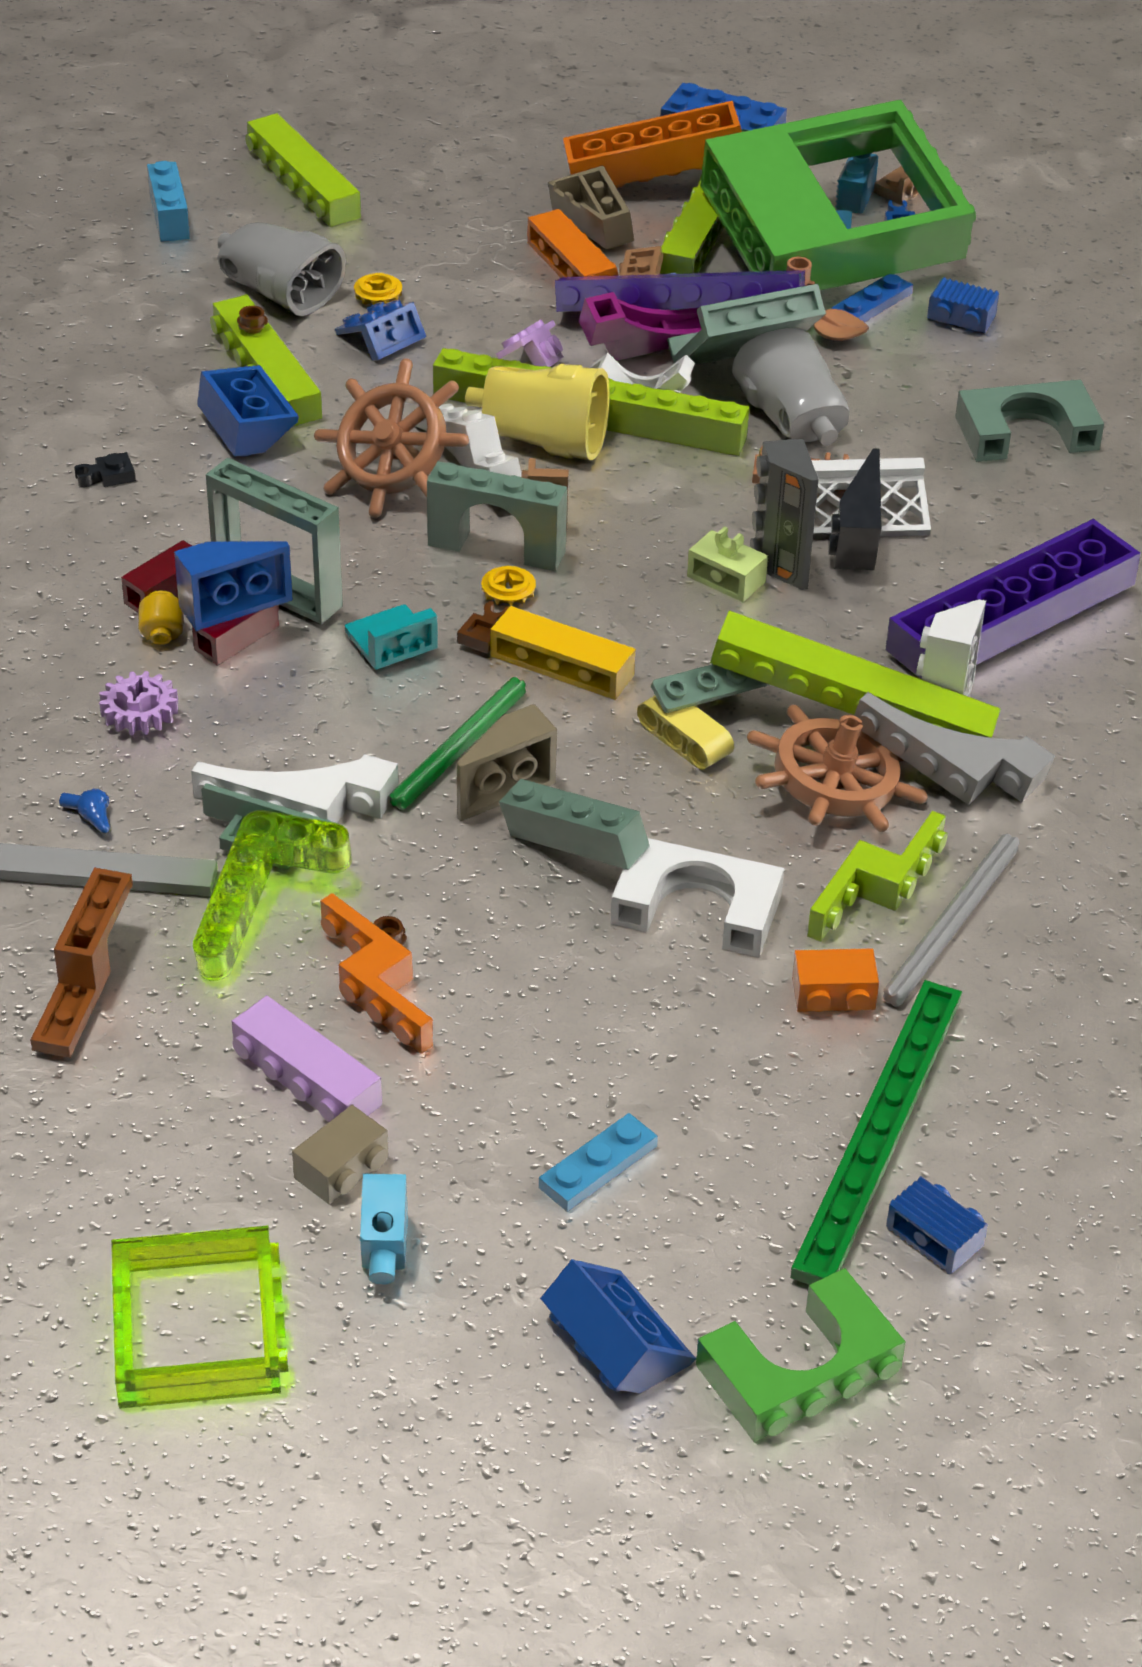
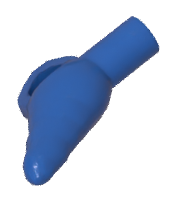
M93 788L84 791L81 795L65 792L61 794L59 799L61 807L78 810V813L100 832H109L110 826L106 811L109 806V796L106 792Z

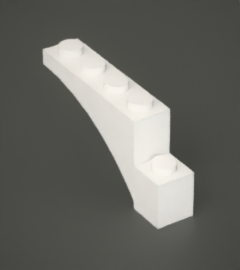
M444 404L439 407L445 419L446 433L466 434L469 437V443L465 447H446L462 466L521 477L518 458L505 455L502 451L494 416L483 414L481 410L469 411L467 407L455 408L452 404ZM426 418L416 427L427 431Z
M366 754L361 759L301 771H247L220 767L199 761L191 770L193 795L196 799L202 800L201 789L207 783L336 823L339 822L347 809L381 819L391 804L390 793L399 785L398 763Z

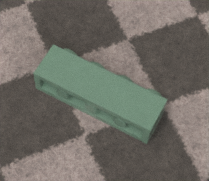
M520 779L499 801L510 836L627 870L650 846L640 812L637 810Z

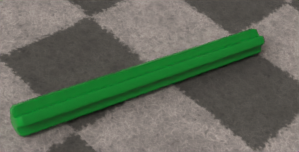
M512 677L390 793L391 805L393 807L396 806L400 810L406 809L526 693V683L517 677Z

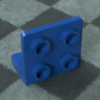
M400 299L386 304L380 302L366 308L368 313L361 316L360 313L342 319L343 325L334 329L336 335L361 331L372 361L382 359L427 337L414 302L401 304Z

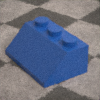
M260 365L201 371L197 405L234 456L247 457L251 454L265 453L298 422V414Z
M571 1259L540 1298L551 1311L549 1314L550 1319L559 1328L567 1331L576 1341L574 1347L578 1353L597 1366L601 1371L599 1377L602 1382L616 1392L622 1390L640 1394L691 1366L696 1360V1357L621 1270Z

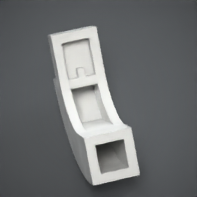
M607 353L589 368H603L607 372L608 378L614 381L641 384L645 387L673 390L681 393L692 380L690 374L695 362L685 355L658 375L640 376L623 368Z

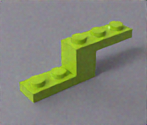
M932 811L902 855L859 840L811 907L807 937L821 942L830 929L835 930L838 927L844 908L847 905L851 907L857 896L893 911L897 910L904 898L910 899L915 890L918 877L927 874L935 852L940 854L945 847L948 833L944 832L946 816Z

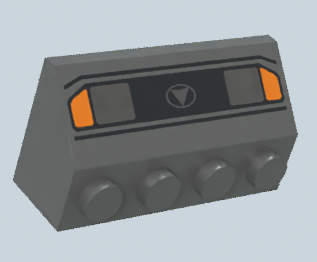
M803 438L765 441L762 446V456H757L756 459L760 483L754 486V497L758 508L757 511L752 512V525L756 533L755 538L750 539V547L768 555V575L801 590L808 589L819 480Z

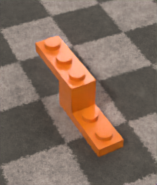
M333 893L320 900L321 926L329 937L336 938L353 953V955L339 964V990L342 996L347 1001L354 1002L366 1011L374 1022L381 1023L387 1027L403 1044H409L420 1054H423L433 1046V1019L397 992L413 980L412 952Z

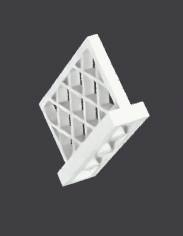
M923 457L880 459L881 490L886 493L881 498V515L890 520L886 525L881 526L880 537L930 535L931 525L923 477L925 470ZM866 459L811 460L819 480L817 493L820 496L816 501L815 516L824 522L820 527L814 528L813 539L829 538V535H835L831 534L832 515H827L818 506L827 499L839 508L840 499L832 493L835 490H846ZM900 488H916L917 495L910 501L899 493L898 490ZM891 497L904 506L897 514L883 506ZM911 511L921 518V524L909 525L901 518Z

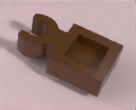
M489 601L486 603L483 616L473 613L458 630L457 643L488 654L490 652L491 628L509 607L506 606L502 612L496 613L494 612V602Z

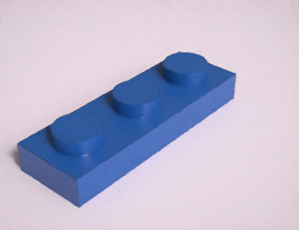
M888 274L834 305L831 309L846 311L866 322L913 293V284L898 275Z

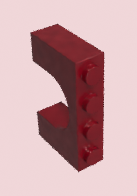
M182 540L123 575L121 580L124 604L138 613L140 602L154 591H167L178 598L174 551L191 547L192 545ZM276 605L197 631L192 626L194 650L217 666L277 629L279 627V606Z

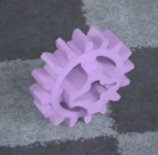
M145 671L142 675L130 672L127 679L116 676V684L106 683V691L100 692L99 705L101 717H105V724L107 726L115 724V731L117 732L127 728L129 729V735H133L138 730H142L146 735L151 727L160 731L162 730V722L172 723V715L178 714L177 689H173L171 680L163 682L161 674L151 678L149 677V672Z

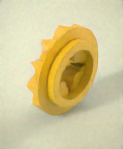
M385 273L368 274L355 282V298L362 300V303L365 305L370 303L374 305L380 302L386 304L398 300V297L402 296V283L396 277Z
M516 566L494 568L488 571L481 581V591L485 593L486 600H495L497 605L508 603L512 606L515 602L525 604L527 598L534 597L536 588L534 576L529 571ZM506 583H509L512 589H506Z

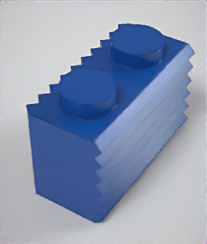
M943 277L929 298L927 318L986 334L988 327H990V324H992L996 317L999 292L997 290L993 292L992 289L987 290L985 287L983 289L980 286L975 287L974 284L970 286L966 283L964 285L962 281L958 283L957 280L952 281L951 278L947 280Z
M920 1176L911 1186L909 1185L906 1190H903L901 1195H897L895 1200L892 1199L889 1204L886 1227L889 1231H893L895 1236L899 1235L901 1240H906L907 1244L912 1245L915 1250H919L921 1255H926L928 1260L932 1259L934 1265L938 1264L941 1269L946 1270L947 1274H952L984 1246L988 1224L984 1222L982 1215L977 1210L970 1207L965 1208L951 1198L950 1193L945 1187L940 1184L933 1185Z

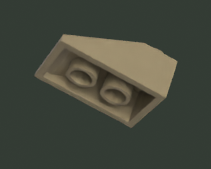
M535 704L503 715L457 762V818L460 822L499 807V801L520 779L546 786L556 784L557 728Z

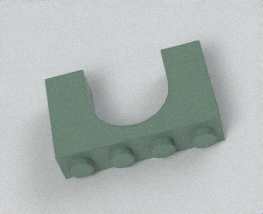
M1081 379L961 390L958 392L955 417L976 462L1007 459L1011 431L1006 422L1020 418L1040 420L1054 427L1060 434L1069 453L1100 450L1104 422Z
M437 461L427 479L428 546L460 552L470 533V507L478 504H491L505 509L520 523L524 533V565L557 571L566 552V486Z

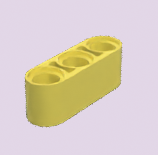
M653 696L637 707V716L642 726L700 770H705L734 751V741L729 731L696 706L665 713L656 696Z

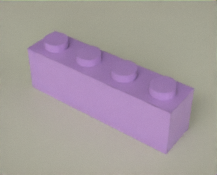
M266 995L231 1021L232 1045L236 1053L241 1058L249 1059L260 1067L268 1078L277 1080L287 1087L299 1101H306L318 1110L326 1121L330 1122L352 1104L368 1116L382 1105L381 1077Z

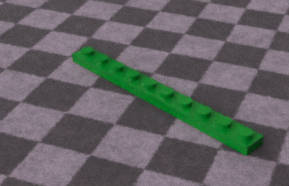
M924 980L791 1267V1279L810 1285L841 1270L961 1003L962 991Z

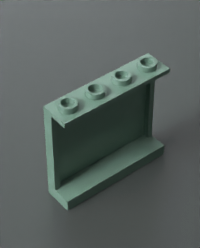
M818 284L700 306L697 309V314L702 330L696 333L671 337L667 341L673 364L685 355L694 361L695 365L736 357L740 348L758 335L785 328H797L807 331L826 315Z

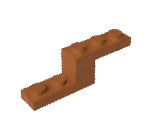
M94 867L54 948L58 984L30 1039L32 1051L71 1058L111 973L107 938L133 886L132 874Z

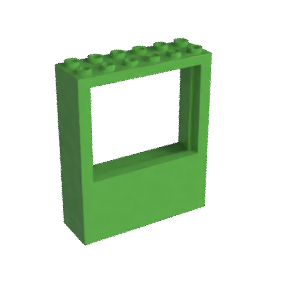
M901 99L705 140L700 186L750 272L786 271L787 261L790 258L804 257L812 262L810 280L818 284L821 291L884 277L888 274H898L966 258L968 245L971 244L973 222L976 220L975 208L972 204H969L963 195L962 188L956 184L950 175L949 168L944 166L938 157L937 150L931 146L924 130L919 128L912 112L906 108ZM891 149L930 211L847 229L809 166Z

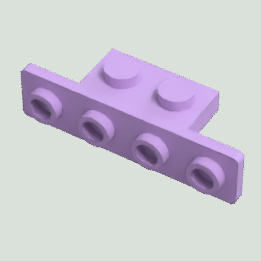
M541 319L502 342L501 345L504 349L496 353L498 359L523 346L529 359L535 366L550 367L564 358L561 353L563 351L561 342L555 335H551L549 329L555 326L554 321L552 320L544 324Z

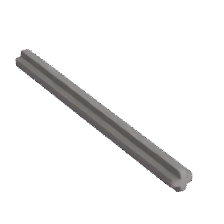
M1007 833L999 838L884 988L883 1000L886 1003H891L894 1007L902 1005L1017 853L1018 845L1020 844L1017 837H1012Z

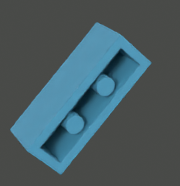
M159 161L155 164H147L149 194L160 242L190 239L188 208L177 163Z

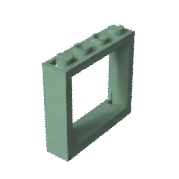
M226 458L206 474L211 542L241 541L239 501L312 534L314 585L291 575L293 600L280 605L320 624H323L343 607L339 507L230 458Z

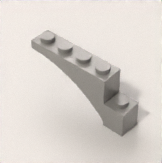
M869 692L860 699L854 714L863 722L862 732L872 737L968 805L992 782L1023 802L1046 779L1056 757L1027 736L1023 739H1001L953 731L910 716Z

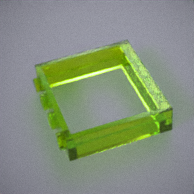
M268 1225L111 1240L115 1384L119 1409L281 1393L280 1372H288L287 1347L278 1348L277 1339L286 1338L284 1312H275L274 1306L276 1303H283L281 1277H272V1269L280 1268L278 1242L270 1243ZM258 1260L265 1357L136 1369L133 1272Z

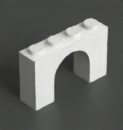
M648 838L649 848L629 870L623 868L612 895L611 924L648 932L657 907L665 896L684 888L706 889L720 895L730 905L724 922L722 949L760 958L782 895L784 868Z

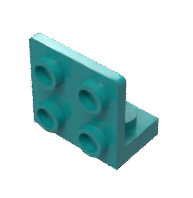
M403 604L345 624V633L375 670L438 648L437 615L431 608L413 614L408 606Z

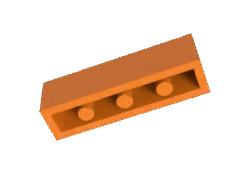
M560 209L528 217L527 243L560 278L618 276L616 265Z

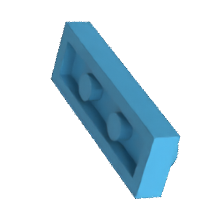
M628 1113L541 1175L538 1188L568 1212L655 1149L658 1143V1135Z

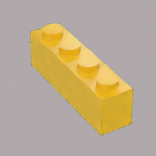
M510 606L491 628V657L616 700L634 677L635 648Z

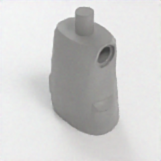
M255 222L240 227L232 234L222 233L218 238L217 245L220 250L217 259L223 273L232 280L252 288L295 315H309L324 306L337 292L345 276L346 258L342 247L313 232H298L278 225Z
M797 328L774 330L756 336L740 348L733 361L732 373L751 405L761 408L787 438H803L804 442L819 440L825 446L831 445L837 440L838 433L848 424L850 411L844 395L833 381L824 358L821 356L808 332Z

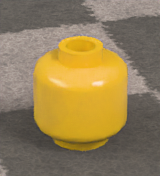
M161 590L154 591L140 602L138 629L143 637L155 644L164 645L171 640L177 639L182 634L184 613L179 607L178 598L172 593Z

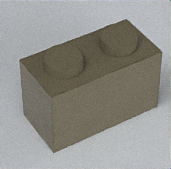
M353 1104L292 1150L294 1178L330 1205L342 1194H348L356 1186L357 1182L363 1178V1174L378 1170L389 1158L388 1130Z

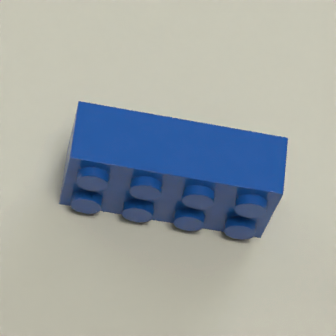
M682 83L662 106L660 116L733 101L741 125V131L745 132L786 123L787 108L779 107L770 102L763 103L751 100L746 96L726 94L722 90L702 88L694 83Z

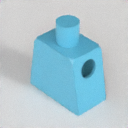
M363 1174L360 1229L362 1268L369 1270V1280L372 1283L386 1285L394 1282L395 1270H402L406 1266L408 1227L406 1174Z

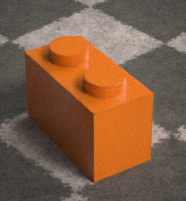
M873 948L795 950L792 980L797 1012L876 1010L879 979Z

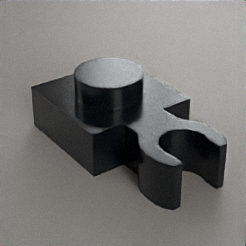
M127 452L111 453L107 456L95 458L96 464H79L74 467L75 478H78V485L81 488L89 487L97 482H102L103 487L136 481L135 470Z

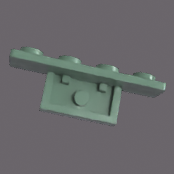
M714 664L655 679L651 684V688L665 713L769 686L767 683Z
M207 783L201 789L203 813L206 816L229 822V825L219 837V845L222 850L288 870L304 846L333 855H338L342 849L341 826L339 823Z

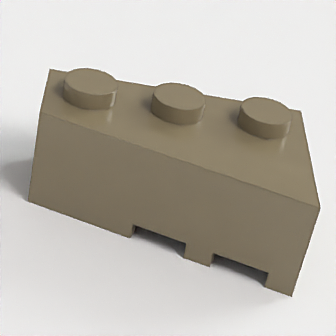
M604 166L548 182L552 210L560 209L573 221L581 232L585 233L605 249L616 248L634 241L630 210Z

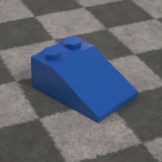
M287 541L204 542L174 551L179 607L195 631L293 600L290 545Z

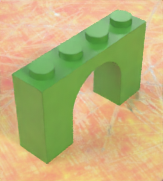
M846 1268L810 1284L808 1288L806 1313L831 1343L836 1352L830 1361L820 1367L810 1370H790L773 1364L759 1352L736 1321L698 1338L697 1368L753 1442L768 1435H778L789 1424L805 1416H816L827 1405L843 1397L846 1399L857 1395L863 1387L879 1379L887 1380L902 1368L906 1341Z

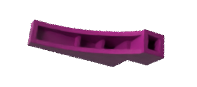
M614 292L585 298L579 319L589 345L594 346L604 343L608 353L616 361L669 349L668 338L696 333L702 330L697 314L698 308L679 310L644 308L617 299Z

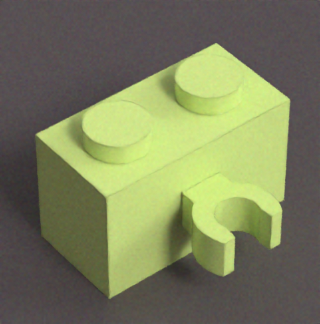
M725 526L719 532L711 530L689 549L687 577L744 603L766 582L768 555L744 545V537L741 533L731 539L728 537V528Z

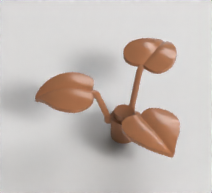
M793 257L787 261L786 271L805 270V286L815 284L814 281L810 280L812 262L809 259ZM839 309L826 310V315L814 324V329L819 335L835 341L852 339L869 330V326L862 320Z

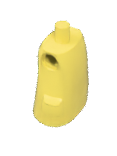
M562 363L553 368L539 370L495 366L489 368L484 389L468 387L465 394V403L467 406L482 408L483 414L494 416L499 436L541 446L551 456L557 455L569 459L577 457L594 460L602 449L607 429L610 396L609 378L603 368H583L582 365H564Z

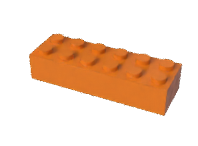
M733 101L569 136L563 138L571 175L604 166L615 187L620 188L626 183L636 181L648 182L654 177L663 175L675 176L682 171L690 169L702 170L706 139L740 133L742 131Z

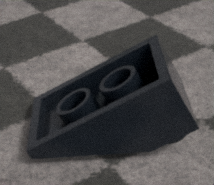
M878 448L872 449L840 499L838 514H832L831 534L835 535H829L828 555H834V569L875 570L881 534L880 449Z

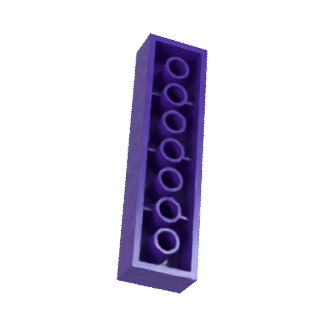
M1093 518L890 617L885 650L916 675L920 655L925 654L926 648L920 647L924 627H931L936 613L980 599L986 601L977 657V664L1134 586L1141 552Z

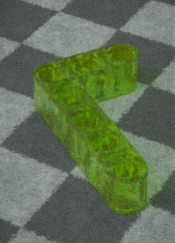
M264 810L250 812L243 818L193 940V951L197 969L202 978L209 981H218L227 977L232 971L274 863L331 874L344 872L352 864L348 830L343 825Z

